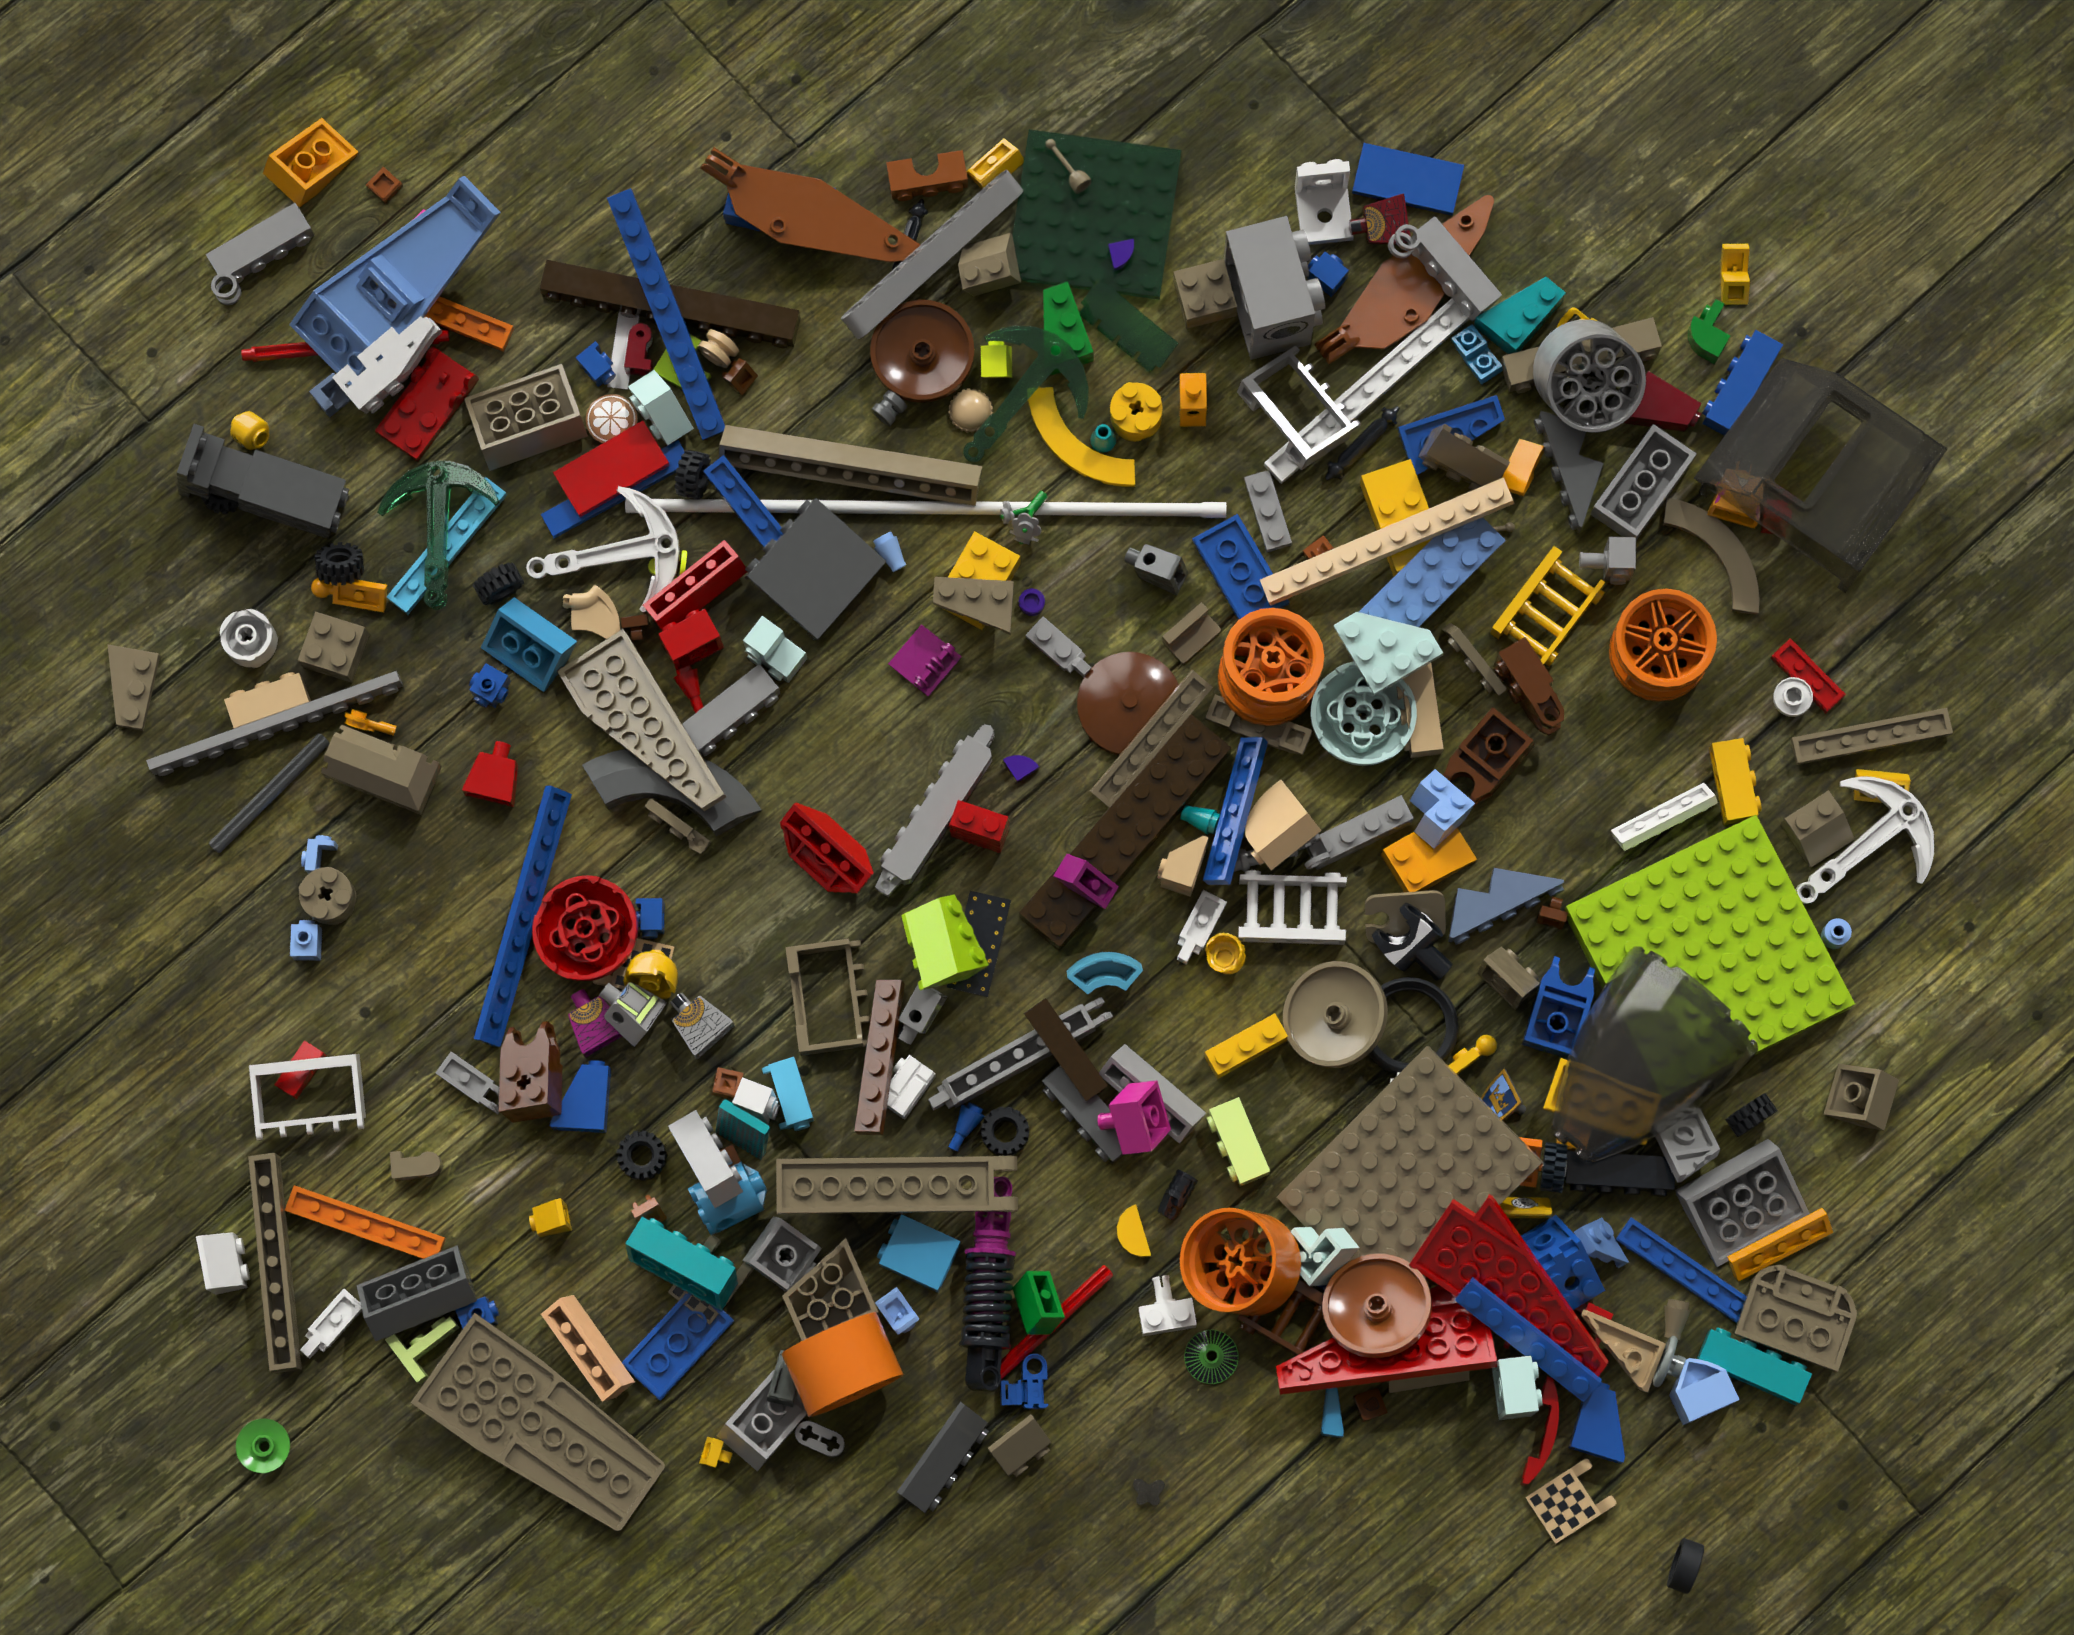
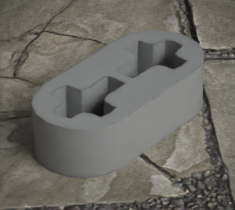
M804 1421L796 1428V1439L803 1446L830 1457H836L844 1450V1439L837 1432L810 1421ZM808 1426L813 1427L812 1432L818 1435L819 1438L818 1440L808 1438L807 1441H804V1436L800 1431L802 1429L806 1430ZM833 1437H836L837 1443L840 1445L839 1449L834 1448L832 1452L827 1451L828 1446L821 1442L822 1438L832 1440Z

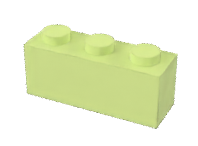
M1235 1098L1209 1109L1210 1117H1207L1206 1120L1211 1132H1217L1220 1141L1216 1144L1222 1158L1227 1156L1231 1166L1227 1167L1232 1182L1237 1181L1240 1187L1269 1175V1167L1240 1098Z

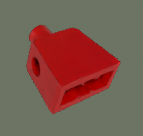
M496 741L492 754L484 752L478 754L462 788L466 796L514 807L518 764L515 760L508 759L510 744Z

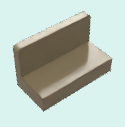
M1201 602L1162 636V643L1182 664H1185L1221 632V628L1208 615L1207 607Z

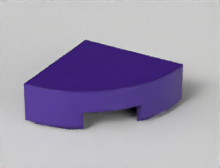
M1134 238L1108 244L1114 271L1124 267L1130 260L1134 252Z
M1013 755L1003 759L1004 764L1017 783L1039 769L1038 764L1026 756Z

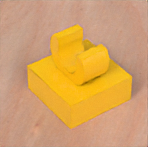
M707 1437L699 1463L716 1468L718 1461L730 1463L733 1453L722 1450L724 1441Z

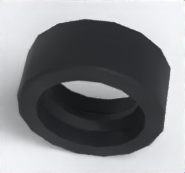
M1686 1538L1680 1541L1669 1571L1668 1588L1689 1594L1704 1554L1703 1544Z

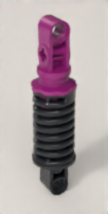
M1003 1176L994 1177V1197L1011 1196L1012 1184L1010 1180ZM975 1212L976 1224L975 1231H973L975 1245L973 1248L965 1249V1270L968 1273L965 1277V1282L968 1285L964 1288V1292L967 1295L963 1298V1302L966 1305L963 1308V1313L966 1316L962 1319V1323L965 1326L961 1330L959 1346L968 1348L965 1382L972 1391H992L998 1388L1001 1382L1002 1350L1011 1349L1010 1326L1001 1325L1003 1322L1011 1321V1316L1003 1314V1312H1010L1012 1310L1010 1304H1004V1301L1010 1302L1012 1300V1295L1005 1293V1291H1012L1013 1285L1005 1283V1281H1012L1014 1279V1275L1006 1273V1271L1014 1269L1016 1252L1008 1250L1007 1246L1008 1240L1011 1239V1233H1009L1011 1212Z

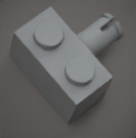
M1609 537L1603 553L1580 552L1579 569H1603V581H1610L1614 585H1622L1626 581H1630L1636 568V538Z

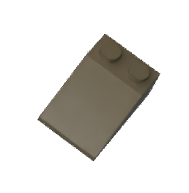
M1501 946L1483 960L1477 973L1516 1010L1538 988L1540 983L1537 979L1539 977L1529 967L1524 969L1518 963L1519 957L1511 949L1505 950Z

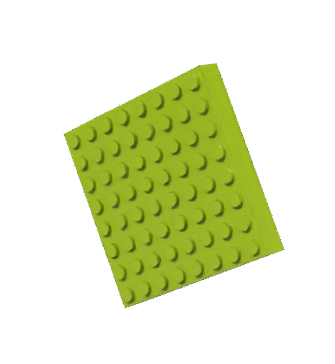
M1757 815L1567 905L1563 910L1568 912L1566 919L1590 966L1595 968V975L1655 1092L1663 1094L1661 1101L1851 1009L1855 1005Z

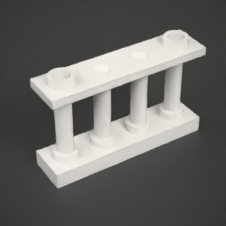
M1245 871V874H1240L1239 884H1247V923H1244V927H1239L1238 929L1239 940L1241 942L1344 945L1346 930H1340V926H1337L1338 887L1346 886L1347 877H1341L1340 873H1325V877L1261 875V871ZM1258 885H1274V912L1271 928L1260 927V924L1257 923ZM1285 886H1301L1300 925H1297V928H1286L1287 925L1284 924ZM1311 886L1327 887V925L1324 926V929H1313V925H1311Z

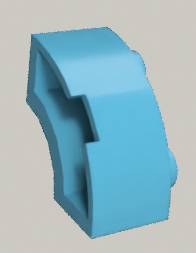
M1101 952L1088 955L1074 963L1067 970V978L1087 994L1105 985L1117 986L1126 991L1143 969L1142 964L1130 956L1115 952Z

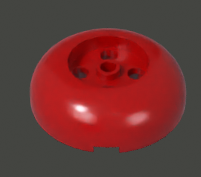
M577 876L559 883L542 899L543 902L533 919L532 935L538 955L552 971L570 980L593 981L612 974L627 961L636 944L638 919L633 903L619 886L597 876ZM599 909L602 916L594 920L592 912ZM575 919L574 929H568L570 921ZM592 928L590 933L586 935V930ZM605 933L609 934V940L601 943L600 937ZM580 943L585 944L586 948L577 953L576 946Z

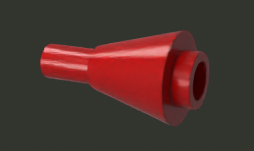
M691 665L676 670L677 676L673 677V679L685 696L690 699L694 712L697 713L704 706L699 696L701 694L697 668L692 669Z

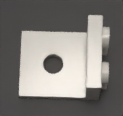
M1340 159L1328 161L1327 164L1318 165L1315 162H1307L1297 167L1295 195L1300 230L1305 231L1309 245L1352 241L1354 238L1349 228V220H1351L1347 189L1350 175L1349 161L1342 162ZM1322 211H1326L1331 214L1332 219L1327 223L1319 221L1317 215Z

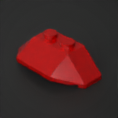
M794 803L780 821L789 857L828 892L858 893L874 874L866 849L828 814L799 803Z

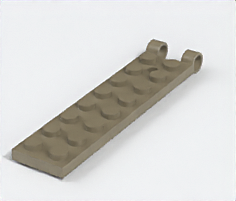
M1017 1156L776 1159L777 1214L1017 1212L1018 1197H994V1171H1017ZM965 1179L971 1181L972 1184L968 1190L963 1189L961 1186V1182Z

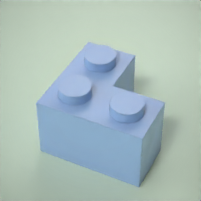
M1435 769L1420 782L1409 800L1424 813L1414 832L1432 848H1436L1465 821L1475 803Z

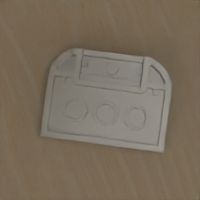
M1769 1266L1758 1272L1751 1280L1734 1335L1838 1372L1856 1321L1857 1310L1852 1297L1843 1287L1839 1285L1834 1286L1790 1270L1787 1266Z

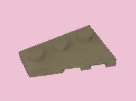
M935 577L933 605L977 620L981 624L995 627L1011 635L1014 581Z

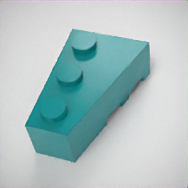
M1544 277L1478 315L1475 319L1474 327L1507 354L1520 352L1563 303L1566 292L1549 278Z

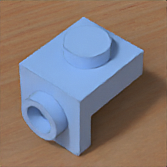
M318 835L315 839H308L307 851L302 852L301 865L305 867V871L308 874L320 868L322 850H338L337 843L331 840L332 837Z
M897 1287L875 1302L897 1335L910 1331L919 1320V1317Z

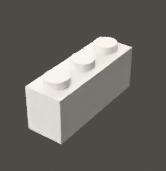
M742 1077L732 1103L768 1125L770 1119L775 1120L780 1108L773 1089Z

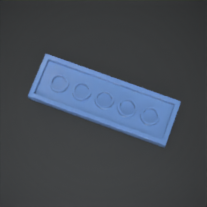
M1483 517L1436 536L1359 612L1420 627L1506 540Z

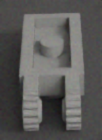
M450 1052L436 1071V1074L478 1104L482 1103L498 1115L499 1106L487 1100L485 1096L490 1089L499 1096V1087L489 1077L453 1052Z

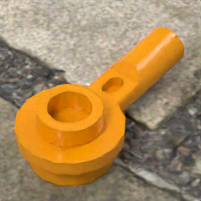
M352 709L351 713L346 712L344 715L346 717L345 724L372 732L376 730L392 736L395 734L397 726L383 721L378 723L366 718L367 713Z

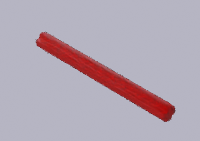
M1104 1265L1098 1269L1061 1304L1065 1318L1055 1330L1112 1278L1113 1273L1108 1267ZM1027 1335L1002 1358L1001 1380L1049 1335Z

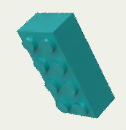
M641 1217L625 1243L629 1261L722 1311L738 1284L734 1263L723 1256H720V1258L710 1254L711 1251L701 1244L693 1245L680 1232H669L656 1219L650 1218V1220Z

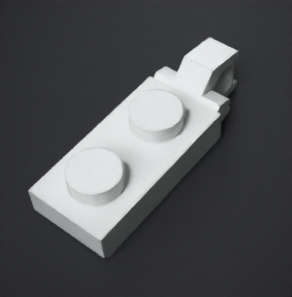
M1205 890L1202 891L1179 935L1180 939L1177 944L1182 946V949L1177 957L1178 961L1187 964L1193 952L1199 955L1201 949L1203 950L1227 904L1225 900Z
M343 1289L308 1328L309 1331L305 1337L309 1340L300 1351L309 1359L319 1349L324 1352L362 1311L361 1303Z

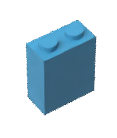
M901 1214L900 1219H894L888 1233L892 1236L888 1245L883 1243L877 1255V1258L881 1259L879 1265L939 1293L961 1242Z

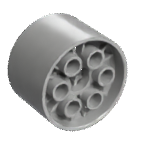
M1588 319L1574 320L1559 326L1543 340L1534 359L1533 378L1539 395L1563 422L1575 429L1585 432H1601L1617 427L1635 412L1643 398L1646 375L1640 356L1614 329L1599 321ZM1590 339V352H1585L1582 341ZM1607 350L1608 356L1598 360V355L1602 351ZM1622 350L1624 356L1615 361L1616 355ZM1582 356V362L1580 365H1572V362L1576 357ZM1557 363L1566 367L1565 371L1567 373L1554 372ZM1620 369H1624L1623 377L1614 380L1615 373ZM1590 372H1592L1596 377L1588 376L1587 378H1585L1583 374H1590ZM1568 381H1573L1570 390L1563 391L1564 384ZM1610 394H1615V396L1605 404V398ZM1565 399H1571L1565 408L1559 405ZM1582 401H1590L1586 409L1579 410V405Z

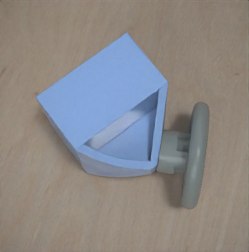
M1671 1336L1668 1339L1653 1378V1385L1655 1387L1661 1386L1666 1374L1677 1378L1669 1396L1683 1425L1739 1400L1726 1369L1707 1361L1692 1358L1686 1359L1683 1356L1674 1355L1678 1339L1676 1336Z

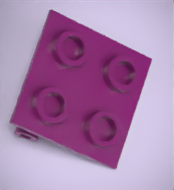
M921 624L888 665L925 695L929 696L962 656L955 652V648L951 644H945Z

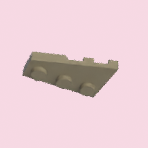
M1452 623L1442 628L1449 637L1447 641L1457 653L1460 651L1466 658L1464 660L1466 666L1472 673L1477 671L1483 678L1480 680V683L1487 692L1493 691L1497 695L1503 693L1507 688L1462 631Z
M107 644L116 725L118 727L144 731L160 654Z

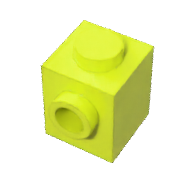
M1004 340L988 341V345L981 346V377L1012 378V346L1004 345Z

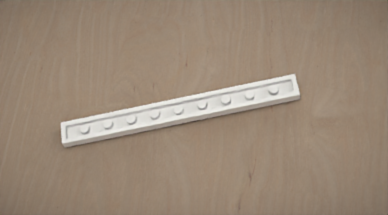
M1450 299L1427 322L1418 327L1337 398L1334 404L1337 406L1343 402L1347 406L1342 413L1352 423L1465 324L1469 317L1462 314L1457 303ZM1325 409L1298 434L1312 450L1341 431L1342 427L1331 413ZM1289 441L1264 462V466L1281 484L1299 469L1285 451Z

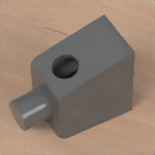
M1148 544L1143 546L1141 552L1129 548L1125 555L1124 562L1134 566L1140 579L1176 596L1178 595L1188 575L1182 557Z

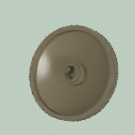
M1332 961L1317 965L1299 977L1287 995L1283 1009V1025L1288 1035V1041L1301 1057L1315 1065L1326 1068H1342L1355 1064L1372 1052L1384 1033L1388 1016L1386 997L1378 981L1370 973L1355 964Z

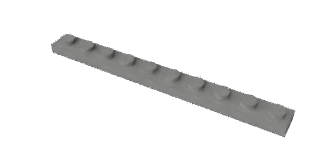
M397 671L146 761L149 770L154 775L165 776L172 773L176 767L182 765L190 767L197 764L198 760L204 757L215 758L221 756L224 750L232 747L240 749L249 745V741L269 739L274 736V732L294 730L299 727V723L319 721L324 717L323 715L330 712L334 714L348 710V706L355 703L362 705L373 701L375 696L381 694L384 696L392 695L398 692V688L403 687Z

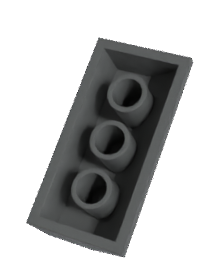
M960 1402L897 1493L925 1514L928 1510L933 1512L942 1500L939 1496L944 1487L950 1489L958 1476L955 1472L960 1464L965 1467L974 1453L970 1450L976 1442L981 1444L988 1435L989 1431L986 1429L988 1422Z

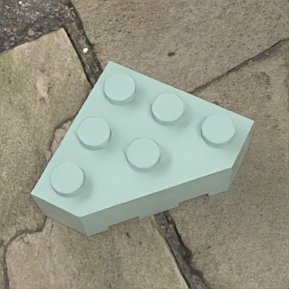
M1355 612L1333 625L1374 696L1443 656L1441 648L1428 629L1360 612Z

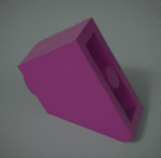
M1066 854L1053 875L1070 890L1103 909H1106L1119 887L1089 862L1070 854Z

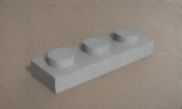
M1267 470L1244 477L1266 552L1291 546L1292 541L1270 471Z

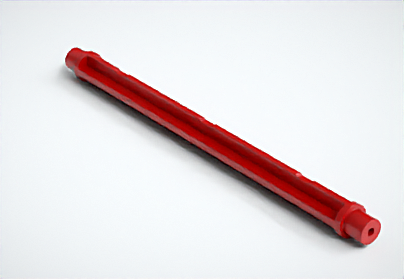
M442 330V333L434 339L432 344L449 341V331ZM307 342L254 346L251 349L241 350L242 360H253V362L318 355Z

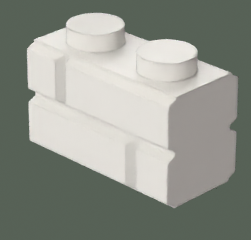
M910 1055L906 1060L901 1058L893 1069L896 1074L890 1083L887 1108L903 1119L907 1118L936 1077L932 1070Z

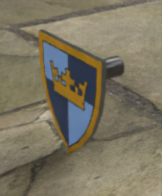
M1503 1069L1489 1084L1481 1097L1502 1121L1506 1120L1514 1112L1523 1115L1526 1111V1106L1523 1105L1507 1070Z

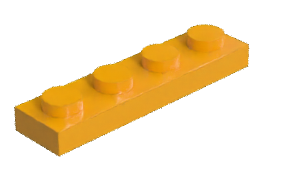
M1821 1208L1727 1256L1734 1277L1739 1282L1832 1234L1833 1230L1828 1215Z

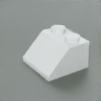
M233 1232L196 1236L206 1290L217 1295L248 1288L246 1281L250 1280V1274L247 1264L243 1265L241 1254H245L242 1238H238V1235Z

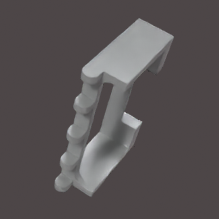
M1294 346L1243 379L1237 393L1252 411L1259 407L1265 411L1288 439L1289 443L1285 451L1296 465L1303 470L1347 441L1351 433L1361 426V423L1358 420L1353 423L1349 422L1342 413L1347 406L1343 402L1337 406L1325 393L1330 389L1329 384L1325 383L1320 386L1310 375L1314 366L1310 363L1304 367L1295 357L1300 349ZM1288 364L1292 366L1342 427L1341 431L1312 450L1258 386L1259 383Z

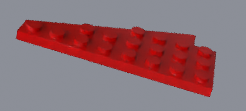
M1489 1194L1477 1213L1452 1199L1411 1260L1409 1266L1418 1269L1421 1274L1455 1296L1460 1293L1473 1277L1599 1377L1607 1366L1608 1359L1495 1198Z

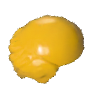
M1224 932L1218 933L1211 937L1206 944L1207 961L1215 971L1223 974H1234L1243 967L1246 958L1245 948L1236 936Z

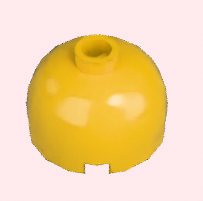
M651 950L636 955L630 961L623 981L625 986L629 982H633L657 997L667 999L671 996V992H676L678 972L675 963L662 951Z

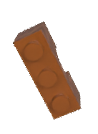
M963 150L937 154L938 168L933 174L928 176L920 175L914 170L912 158L886 162L892 200L908 201L913 196L933 197L938 192L958 193L963 191L964 188H968Z

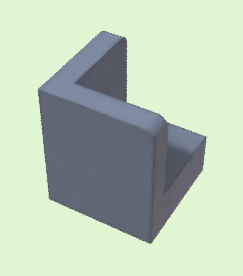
M335 373L329 375L309 391L313 399L329 418L352 401L332 378L336 375Z

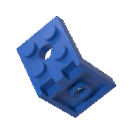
M1557 1215L1521 1235L1572 1310L1605 1291L1581 1240ZM1575 1276V1282L1571 1286L1565 1287V1281L1569 1277Z

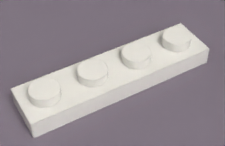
M1702 783L1612 829L1611 832L1616 842L1626 851L1653 836L1659 835L1674 825L1706 811L1718 802L1715 794L1705 783Z

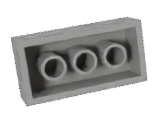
M1653 424L1594 505L1591 515L1622 537H1634L1637 540L1691 466L1696 453Z

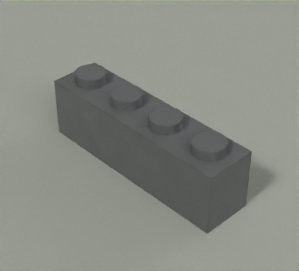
M1061 1066L1056 1068L1042 1081V1085L1045 1087L1042 1089V1092L1051 1102L1056 1100L1062 1106L1059 1110L1069 1122L1074 1120L1080 1127L1077 1130L1086 1142L1091 1140L1098 1147L1095 1152L1104 1162L1109 1160L1113 1165L1125 1155L1122 1154L1116 1129L1100 1130L1098 1126V1115L1111 1112L1097 1094L1088 1101H1085Z

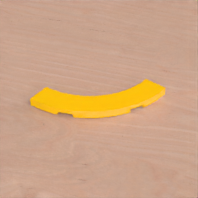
M1053 387L1027 388L1028 402L1033 421L1043 441L1064 464L1079 474L1101 481L1104 484L1135 487L1134 459L1110 457L1087 447L1070 432L1063 422L1056 406Z

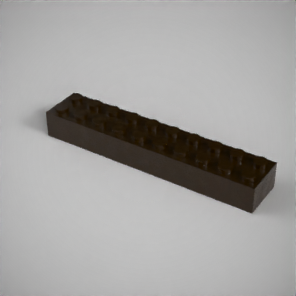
M1191 714L1074 848L1070 855L1086 860L1118 885L1179 815L1185 805L1191 801L1229 757L1232 747ZM1054 872L1019 912V918L1060 952L1099 906L1062 884L1053 876Z

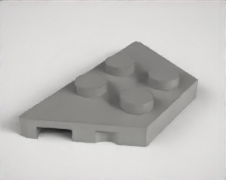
M1666 1102V1106L1659 1105L1651 1129L1677 1183L1682 1182L1716 1158L1720 1148L1700 1108L1684 1107L1672 1102Z

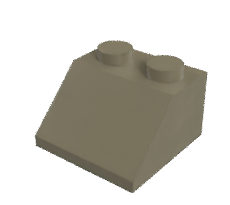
M1011 233L973 243L962 248L958 263L962 289L972 296L1021 283Z
M1829 790L1786 817L1780 824L1810 868L1855 840L1843 810Z
M1838 1064L1824 1115L1860 1127L1885 1131L1899 1079L1880 1069Z
M1030 1414L988 1447V1451L1008 1477L1012 1474L1018 1477L1029 1468L1026 1463L1034 1457L1038 1461L1049 1453L1050 1449L1048 1446L1052 1443Z

